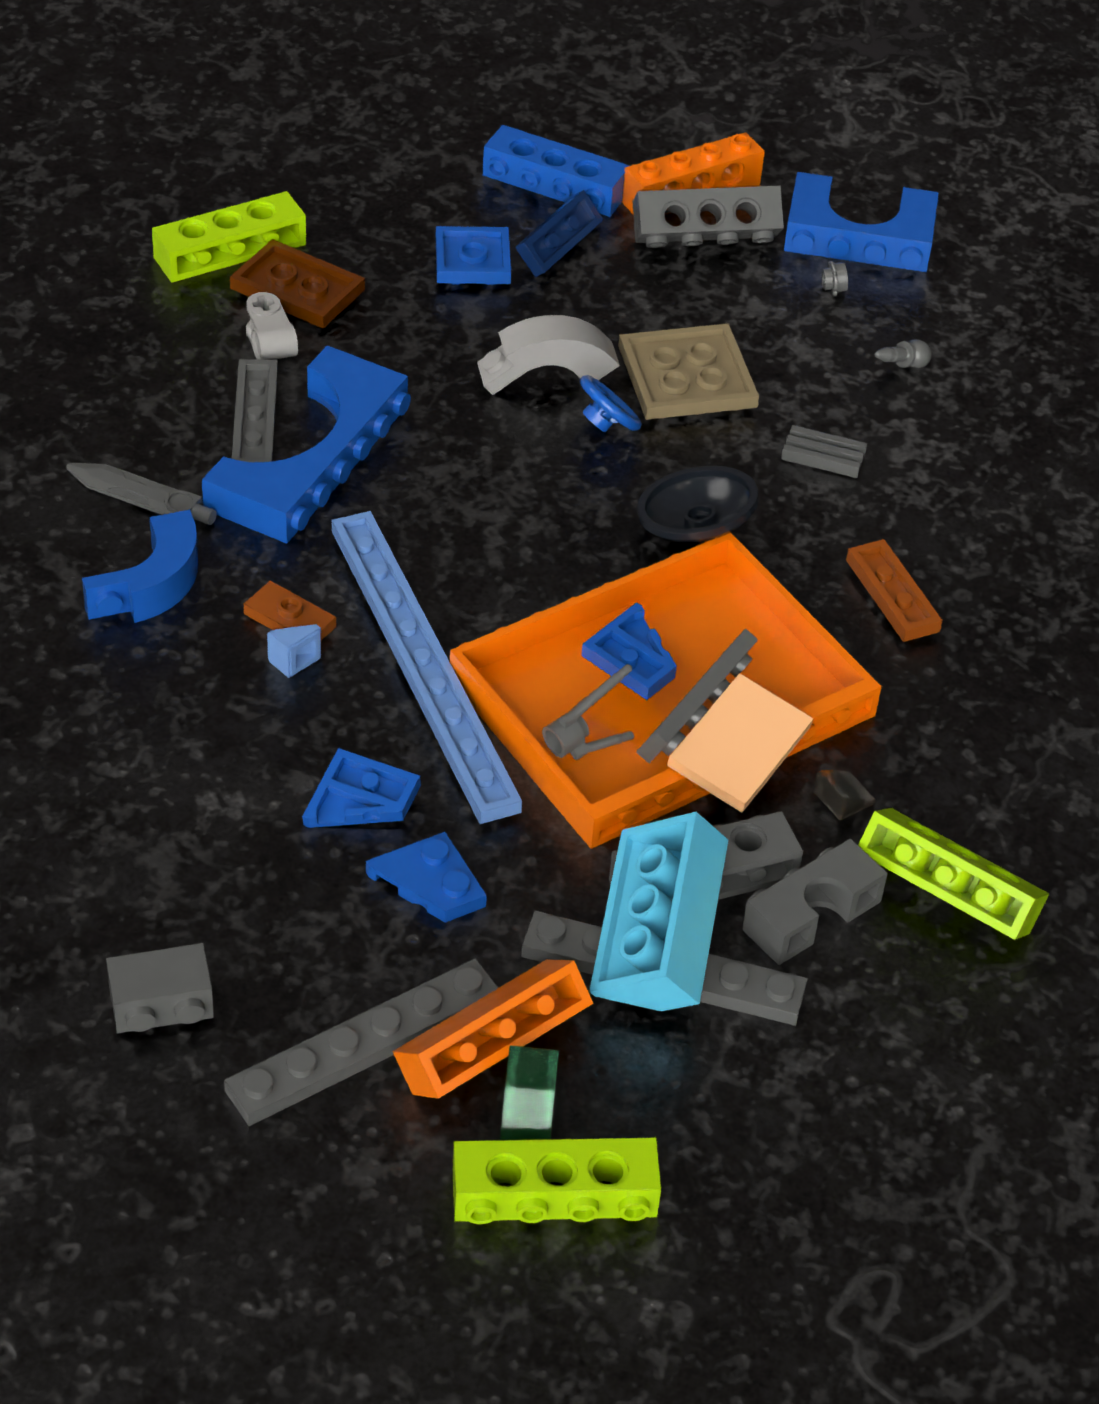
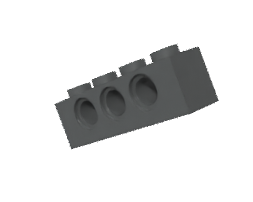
M781 186L638 191L632 201L635 242L646 243V247L650 248L663 247L668 245V242L681 241L683 246L701 245L703 240H717V244L729 245L737 243L738 239L752 238L753 243H767L773 241L774 237H777L784 229ZM736 210L746 211L751 217V223L739 221L736 216ZM708 211L712 213L716 219V224L708 225L704 223L700 217V212ZM664 214H676L680 218L681 225H669L665 220Z
M782 811L768 815H757L750 819L730 824L713 826L728 839L718 900L756 891L761 888H769L781 881L790 870L797 867L800 868L803 850ZM618 850L612 851L609 875L610 884Z

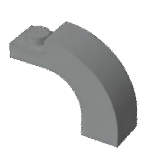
M565 315L532 317L506 327L498 332L502 345L490 351L477 362L483 385L492 395L524 373L541 366H562L570 369L580 378L584 375H590L597 380H600L620 366L612 341L602 331L582 319Z

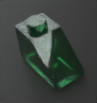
M520 1046L509 1047L500 1140H550L559 1050Z

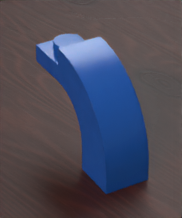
M191 510L149 517L153 553L141 564L125 570L82 578L85 609L89 620L129 611L132 614L134 623L147 620L172 608L187 595L198 573L197 532Z

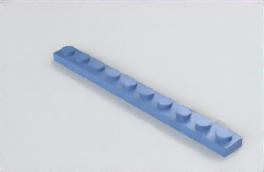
M371 511L333 519L332 533L479 824L522 813V799Z

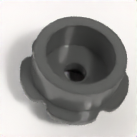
M832 260L829 261L827 268H822L821 270L822 285L824 290H831L832 295L837 296V292H846L848 290L847 269L844 262L834 263Z

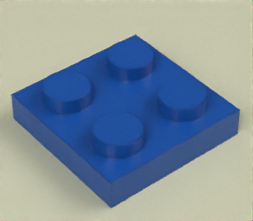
M436 226L437 283L453 285L461 283L511 284L508 227Z

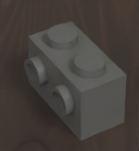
M203 943L106 958L117 1033L129 1031L142 1032L154 1027L179 1023L191 1024L199 1020L214 1018L212 986Z

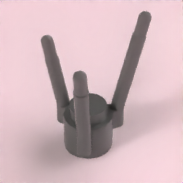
M626 664L596 690L582 699L568 713L543 728L542 735L544 741L553 754L562 758L571 753L573 758L578 760L590 752L617 745L634 738V733L628 731L585 743V738L589 736L590 732L586 721L581 717L584 712L632 671L631 665Z

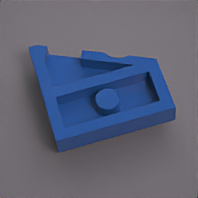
M636 602L582 644L581 656L610 676L617 673L626 664L631 665L632 671L621 680V683L648 700L675 678L677 665L670 653L662 647V640L656 629H650L644 619L645 610L642 605Z
M445 832L366 861V874L370 879L377 881L380 877L398 887L399 896L413 904L422 905L429 914L444 923L486 907V893Z

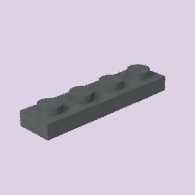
M239 359L232 459L246 462L273 461L278 360Z
M745 628L636 752L649 764L661 751L669 756L686 737L679 730L684 725L692 729L708 711L703 705L708 698L714 704L731 684L725 679L726 676L731 673L736 678L753 660L747 652L758 639Z

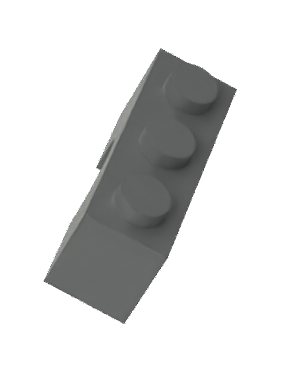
M849 839L835 848L829 847L825 849L814 861L801 869L797 867L790 870L781 881L767 889L761 888L754 892L746 903L742 930L778 965H781L814 944L819 914L812 907L829 908L838 913L848 923L881 902L888 873L853 840Z

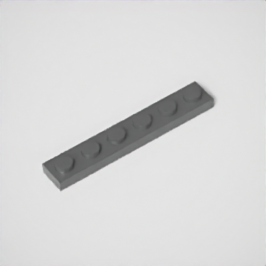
M534 911L522 944L521 957L543 962L546 959L574 960L579 972L593 975L602 927ZM708 954L700 1002L796 1026L808 978Z
M473 959L225 1079V1092L248 1126H251L393 1056V1051L498 989V987L479 962Z

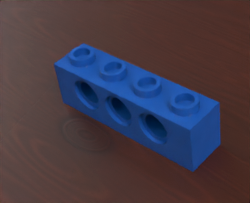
M502 125L484 145L483 176L565 203L575 194L584 190L599 214L611 217L622 203L625 167L630 165Z

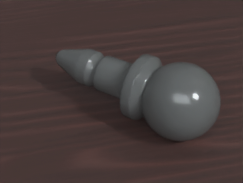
M915 339L909 342L902 341L896 347H884L875 352V357L884 362H896L902 368L910 366L920 368L930 362L931 349L926 342Z

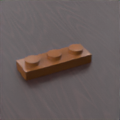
M885 539L848 548L846 561L903 642L940 632L943 620Z

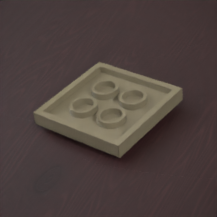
M729 323L619 335L618 347L646 420L758 407L759 394Z

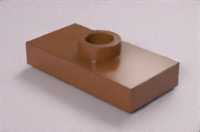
M272 581L265 584L244 603V614L272 630L317 624L321 628L322 641L336 628V616Z

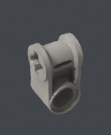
M258 292L248 297L246 307L250 321L246 325V335L252 344L256 359L277 360L297 356L298 341L293 324L289 322L279 298L267 292Z

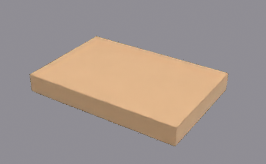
M739 673L670 755L667 766L742 813L810 729L814 718Z

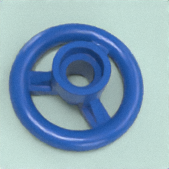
M590 375L581 377V387L594 401L593 404L590 403L583 410V414L603 432H607L614 423H620L632 431H638L641 428L642 424L639 417L613 391Z

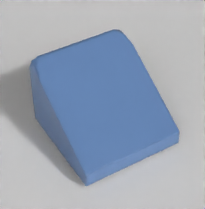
M317 624L275 629L267 633L269 662L288 678L321 658V628Z

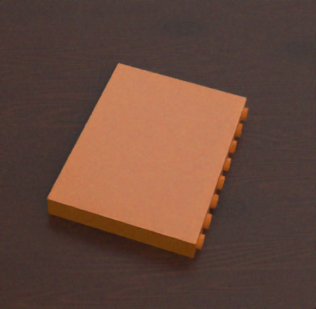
M732 533L705 541L703 544L684 552L676 553L665 560L646 568H640L632 574L613 582H607L601 587L577 597L569 598L563 603L544 611L536 612L530 617L506 627H500L492 633L473 641L465 642L450 650V664L475 712L590 849L620 836L623 829L644 825L710 794V792L668 767L667 763L670 755L667 756L661 751L649 764L636 751L745 628L758 641L747 652L753 660L740 674L814 718L810 729L787 757L876 716L882 687ZM636 602L639 603L645 610L644 619L649 628L656 629L662 640V647L670 653L677 665L675 678L648 700L619 682L581 715L586 721L590 732L589 736L585 738V743L628 731L634 733V738L617 745L590 752L578 760H575L571 753L562 758L557 757L551 752L542 735L543 728L568 713L582 699L611 677L581 656L582 644ZM729 673L725 679L732 683L735 677ZM707 698L703 705L709 710L713 703ZM684 725L679 731L687 736L692 729Z

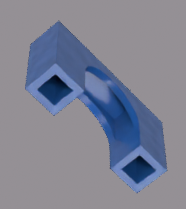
M797 172L784 251L927 272L939 192L903 187L899 213L893 219L880 224H859L842 218L831 208L829 204L831 176Z

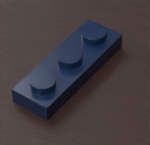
M583 190L571 197L516 245L515 248L533 275L537 277L545 273L599 225L603 218Z

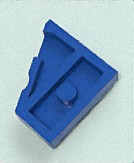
M338 748L302 815L303 824L306 827L314 828L403 821L421 786L420 775Z

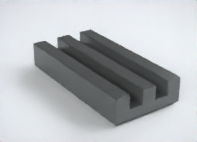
M792 425L790 435L788 434L786 444L783 447L781 459L857 478L866 455L868 443Z

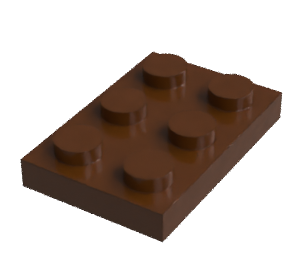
M272 239L230 276V289L248 297L258 292L272 293L279 298L286 313L318 327L325 328L365 290V278Z

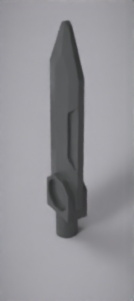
M67 464V470L84 486L94 491L161 515L191 510L194 520L212 525L216 519V510L203 506L202 496L166 486L108 464Z

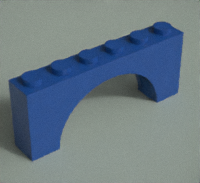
M327 345L307 366L308 397L324 405L335 417L337 422L331 432L311 449L283 460L246 462L223 456L202 479L203 506L216 510L217 515L287 544L298 530L302 531L307 526L312 514L319 507H323L327 503L334 489L348 479L355 465L360 460L366 459L371 447L377 440L387 435L391 424L398 416H403L406 413L411 401V395L408 393V376Z

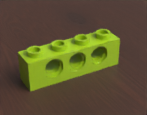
M285 191L153 227L154 259L172 283L247 262L272 239L293 248L306 245V215L291 195Z
M893 808L874 811L858 844L880 866L1014 940L1030 934L1049 896L1048 892Z
M656 1138L454 1141L453 1192L455 1221L486 1224L502 1220H521L526 1223H537L550 1219H572L577 1222H588L598 1218H623L628 1221H638L646 1217H657L661 1182ZM600 1181H609L614 1184H603ZM550 1182H559L563 1185H552ZM500 1183H508V1184H511L512 1186H501V1185H498V1184H500Z

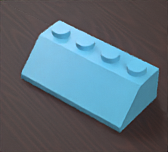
M698 812L622 830L589 990L595 997L657 1011L700 1004L728 839Z

